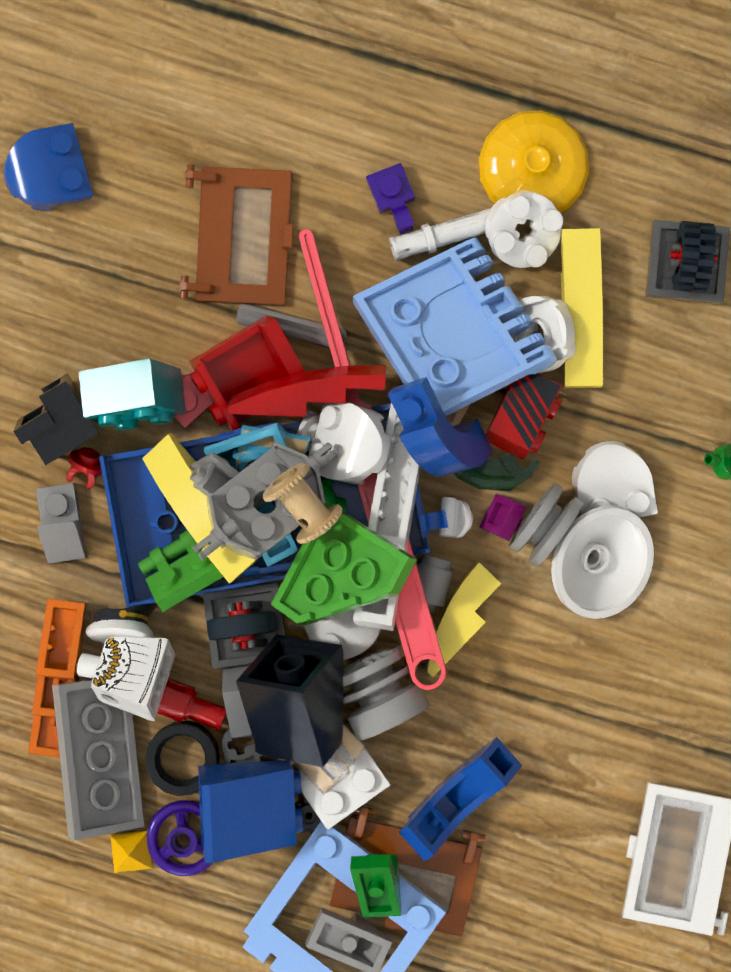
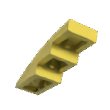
M600 228L562 229L561 294L562 301L567 304L574 323V342L576 344V351L573 357L563 363L564 388H602L603 296Z
M169 433L142 459L178 518L198 544L212 530L208 514L207 496L194 488V482L190 480V476L194 471L190 466L196 461L174 435ZM219 547L207 556L228 583L234 581L257 561L242 556L227 547L223 549Z

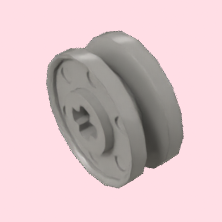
M556 482L548 488L534 505L508 545L509 548L517 553L529 541L535 544L530 554L529 562L536 567L555 548L584 504L577 497H573L562 508L557 505L563 487Z

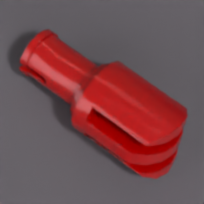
M168 678L157 714L179 723L190 718L220 731L226 716V709L223 706L197 697L195 687Z

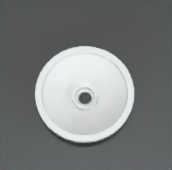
M615 506L594 508L576 518L558 542L552 559V582L560 601L574 613L591 619L613 616L631 605L643 591L652 571L654 547L648 528L638 516L628 510Z

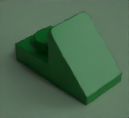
M369 854L366 856H351L350 871L362 917L401 916L397 855Z

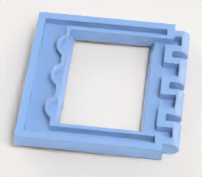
M321 821L243 931L249 938L242 948L263 964L271 953L277 958L269 968L273 972H333L275 928L273 924L316 863L356 892L350 871L351 856H366L372 853L335 825L327 830ZM400 874L401 916L387 917L408 933L380 972H405L448 911Z

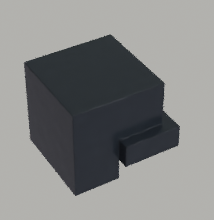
M68 373L41 389L43 394L39 398L43 405L18 419L13 431L21 444L30 440L45 465L99 434L100 426L98 421L83 417L81 393Z

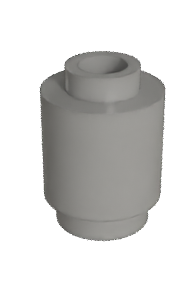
M423 555L421 563H417L430 612L435 613L436 606L443 608L445 606L453 572H450L452 562Z

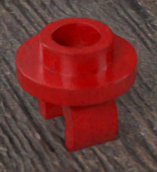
M87 447L71 451L68 457V462L71 466L67 472V481L72 482L75 473L83 472L88 477L85 488L90 490L94 486L97 476L102 474L99 459L101 454Z

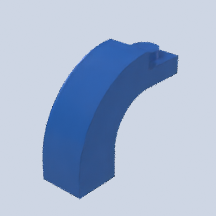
M427 377L393 387L388 393L404 428L399 435L402 443L415 462L429 474L443 477L476 468L486 463L493 453L478 419L455 426L449 423Z
M497 737L455 769L408 816V822L399 831L400 835L424 861L435 855L451 833L470 813L488 798L507 786L522 767V764Z

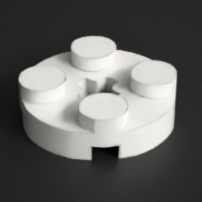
M520 190L507 198H501L493 205L486 219L485 233L489 239V245L492 248L493 254L501 261L517 268L540 267L555 251L560 241L563 217L557 211L554 204L546 197L533 191ZM527 219L530 220V234L525 235L523 239H518L520 233L515 230L517 224H524Z
M530 296L521 299L520 303L524 310L520 315L528 314L533 323L526 331L512 337L514 342H517L531 334L533 335V333L538 331L539 324L544 331L545 342L543 345H549L557 358L550 367L541 372L553 371L559 368L566 360L572 358L576 351V344L574 342L575 328L568 311V306L564 301L555 300L548 296Z

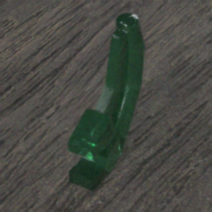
M506 453L498 458L487 460L482 466L454 473L456 478L477 489L511 491L528 480L540 462L533 459L529 467L521 468L517 464V457Z

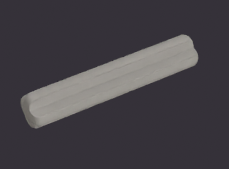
M241 304L238 308L236 322L240 325L249 326L262 317L269 315L277 320L285 336L329 347L325 329L321 323L247 304ZM341 329V333L345 343L347 338V332L344 329Z

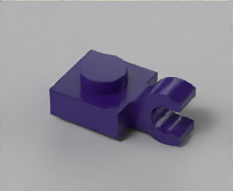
M399 163L366 176V181L379 214L390 210L399 234L413 230L414 222L406 204L415 201V196L402 164Z

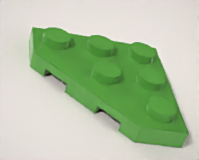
M325 503L326 508H329L330 506L332 507L333 504ZM342 511L340 518L327 532L315 540L301 545L271 605L297 624L309 625L399 595L417 559Z

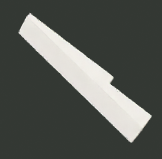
M391 402L385 432L390 435V449L385 465L377 475L368 527L407 552L420 466L408 453L399 437L404 428ZM399 595L354 609L353 621L355 625L394 631Z

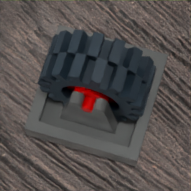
M654 220L652 222L645 297L713 304L723 303L730 227L690 221Z

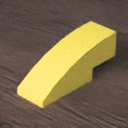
M476 562L460 581L437 623L436 634L445 664L485 624L486 621L475 611L501 584L480 562ZM428 659L426 671L434 677L441 669L437 662Z

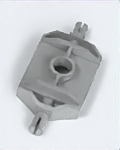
M277 442L273 443L270 450L214 493L210 492L207 494L206 500L212 530L207 537L192 547L196 554L199 553L198 557L203 561L217 548L221 547L223 549L227 547L242 556L257 560L300 525L279 499L274 500L276 508L268 514L260 513L256 510L254 499L259 495H263L268 486L281 473L297 464L306 463L310 469L303 479L325 505L320 471L325 464L338 456L336 449L331 450L333 445L327 442L326 445L313 455L307 456Z

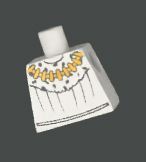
M109 637L105 641L101 656L81 654L77 664L78 676L92 678L91 688L101 702L147 720L155 721L175 653L169 639Z

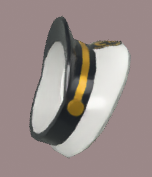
M143 604L124 609L94 611L90 614V625L86 629V634L92 640L100 643H105L109 637L155 638L153 631L148 626V616L157 606L154 604Z

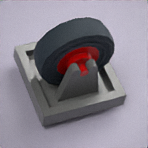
M279 583L203 594L213 669L251 664L276 634L287 636L284 614L271 605L280 588Z

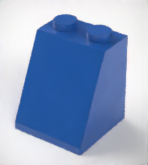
M274 760L198 766L201 842L205 863H214L297 845L296 832L303 831L301 808L295 809L294 795L301 794L300 771H293L291 761Z

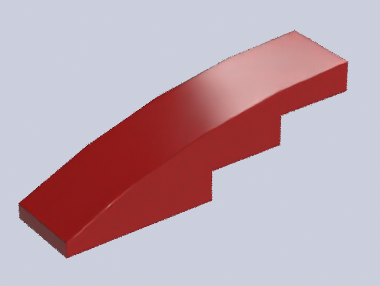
M386 365L340 366L305 371L271 380L231 396L228 414L306 417L308 402L346 404L347 388L385 390Z

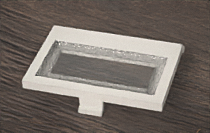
M647 782L637 835L630 834L626 857L632 859L622 918L710 936L713 935L714 926H717V934L724 936L728 912L721 911L720 917L716 916L731 842V798Z

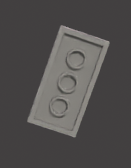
M92 679L52 685L69 840H80L144 827L133 714L98 700L91 688Z

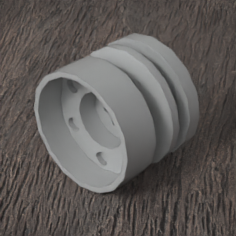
M401 646L370 653L350 663L343 670V687L348 685L352 687L351 690L343 694V704L357 700L360 704V707L347 717L358 741L385 732L413 718L430 706L423 690L416 686L415 683L401 686L399 682L402 677L410 672L408 664L394 669L391 665L405 656Z

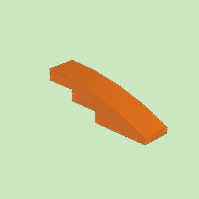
M47 599L35 673L38 677L32 708L34 718L28 749L29 754L60 758L52 685L79 680L77 664L82 653L86 612L85 603Z

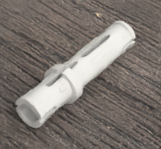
M491 208L432 226L426 223L421 225L419 230L390 237L389 243L392 245L391 251L395 261L426 251L428 254L437 252L436 248L485 234V223Z

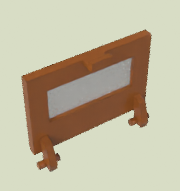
M188 164L185 177L186 188H193L194 181H201L196 283H189V276H181L180 299H188V292H196V302L285 306L288 248H292L293 224H289L292 171L202 166L201 172L194 171L195 165Z
M364 806L356 809L354 812L359 813V818L350 816L346 834L372 854L397 855L399 874L448 910L434 930L462 937L482 853V847L477 846V841L484 842L486 835L463 830L462 837L468 838V843L447 839L434 856L424 861L400 835L399 831L402 828L366 820L367 815L375 817L376 809ZM336 878L330 906L361 913L356 892ZM379 917L385 919L384 927L407 932L389 917Z

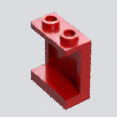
M269 315L262 317L189 361L194 370L189 376L200 394L207 392L213 404L208 409L219 426L225 424L232 431L240 428L238 423L250 415L228 414L231 396L271 380L305 372L277 320Z

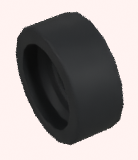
M182 721V723L172 722L160 729L149 742L145 755L146 770L152 782L162 791L176 796L192 795L198 792L199 782L198 775L190 780L180 781L171 778L165 773L161 766L160 754L162 747L168 740L175 736L185 735L192 737L200 743L204 750V765L219 764L220 760L218 744L212 733L201 724L190 721Z

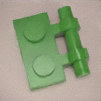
M188 530L180 533L179 539L161 549L158 546L149 551L150 556L138 562V566L145 576L158 569V572L145 580L162 612L223 577L208 557L202 561L198 557L199 553L196 554L192 547L197 542ZM188 551L187 555L183 556L182 558L178 559L177 561L171 564L169 563L173 559L179 557L180 555Z

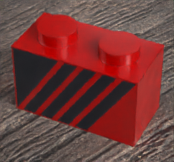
M539 373L529 374L511 383L485 433L488 442L521 460L527 456L530 450L537 453L546 436V432L541 430L546 418L553 420L562 403V400L557 397L562 385Z

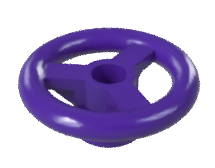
M180 800L165 805L153 816L147 829V845L150 856L162 870L172 875H196L213 864L205 863L204 857L189 865H179L167 859L171 855L185 858L193 854L195 850L203 853L201 839L198 838L195 830L189 827L188 812L200 816V803L194 801ZM175 814L177 826L169 833L167 844L159 848V829L169 816ZM182 833L188 835L190 844H179L177 836Z

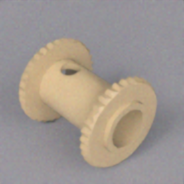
M306 463L297 464L281 473L263 493L265 502L279 499L302 527L296 537L299 544L309 543L327 532L340 518L343 510L339 504L326 508L306 483L303 477L310 469Z

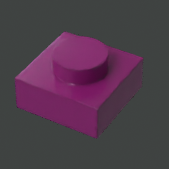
M496 494L479 527L510 541L513 533L519 528L527 507Z

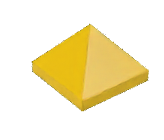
M147 830L110 835L114 873L153 868L152 857L147 845Z

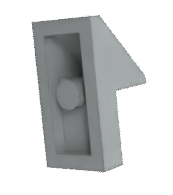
M76 483L37 488L36 494L41 525L37 526V531L48 564L87 558Z
M322 907L306 939L307 948L364 972H379L392 945V939L359 914L354 913L350 920Z

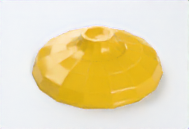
M544 111L518 112L500 121L485 138L479 156L480 181L489 199L494 204L503 197L507 198L511 194H515L516 191L529 190L549 199L557 211L563 213L573 205L583 192L589 175L588 151L579 132L562 117Z

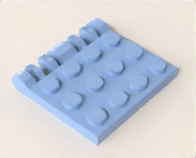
M471 238L353 296L354 306L402 383L406 384L427 377L445 416L529 374H537L545 370L557 359L549 345H543L545 339L539 332L517 342H514L512 337L526 331L533 322L528 314L520 315L524 308L510 286L502 287L506 281L501 273L492 274L490 277L488 276L478 282H475L473 279L487 272L492 267V264H494L490 256L485 255L486 250L478 238Z

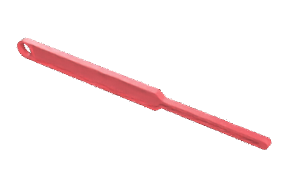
M304 229L299 233V240L335 367L351 366L315 236L310 230ZM347 388L346 402L373 410L370 405L360 400L357 389ZM371 473L364 479L365 484L358 485L368 524L378 473ZM409 538L407 553L415 557ZM415 563L400 591L395 621L412 681L421 689L431 690L442 685L446 678L447 670L418 566ZM427 659L437 662L441 669L439 680L431 685L423 684L416 675L419 663Z

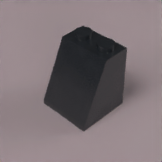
M276 634L236 680L257 753L324 767L342 744V645Z

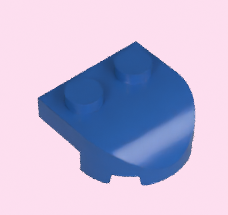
M73 123L37 129L26 133L14 144L5 160L3 173L9 192L14 198H19L34 210L49 211L54 206L89 200L93 196Z

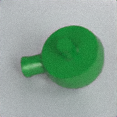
M724 444L717 447L713 453L706 454L704 462L707 466H712L719 478L731 480V444Z

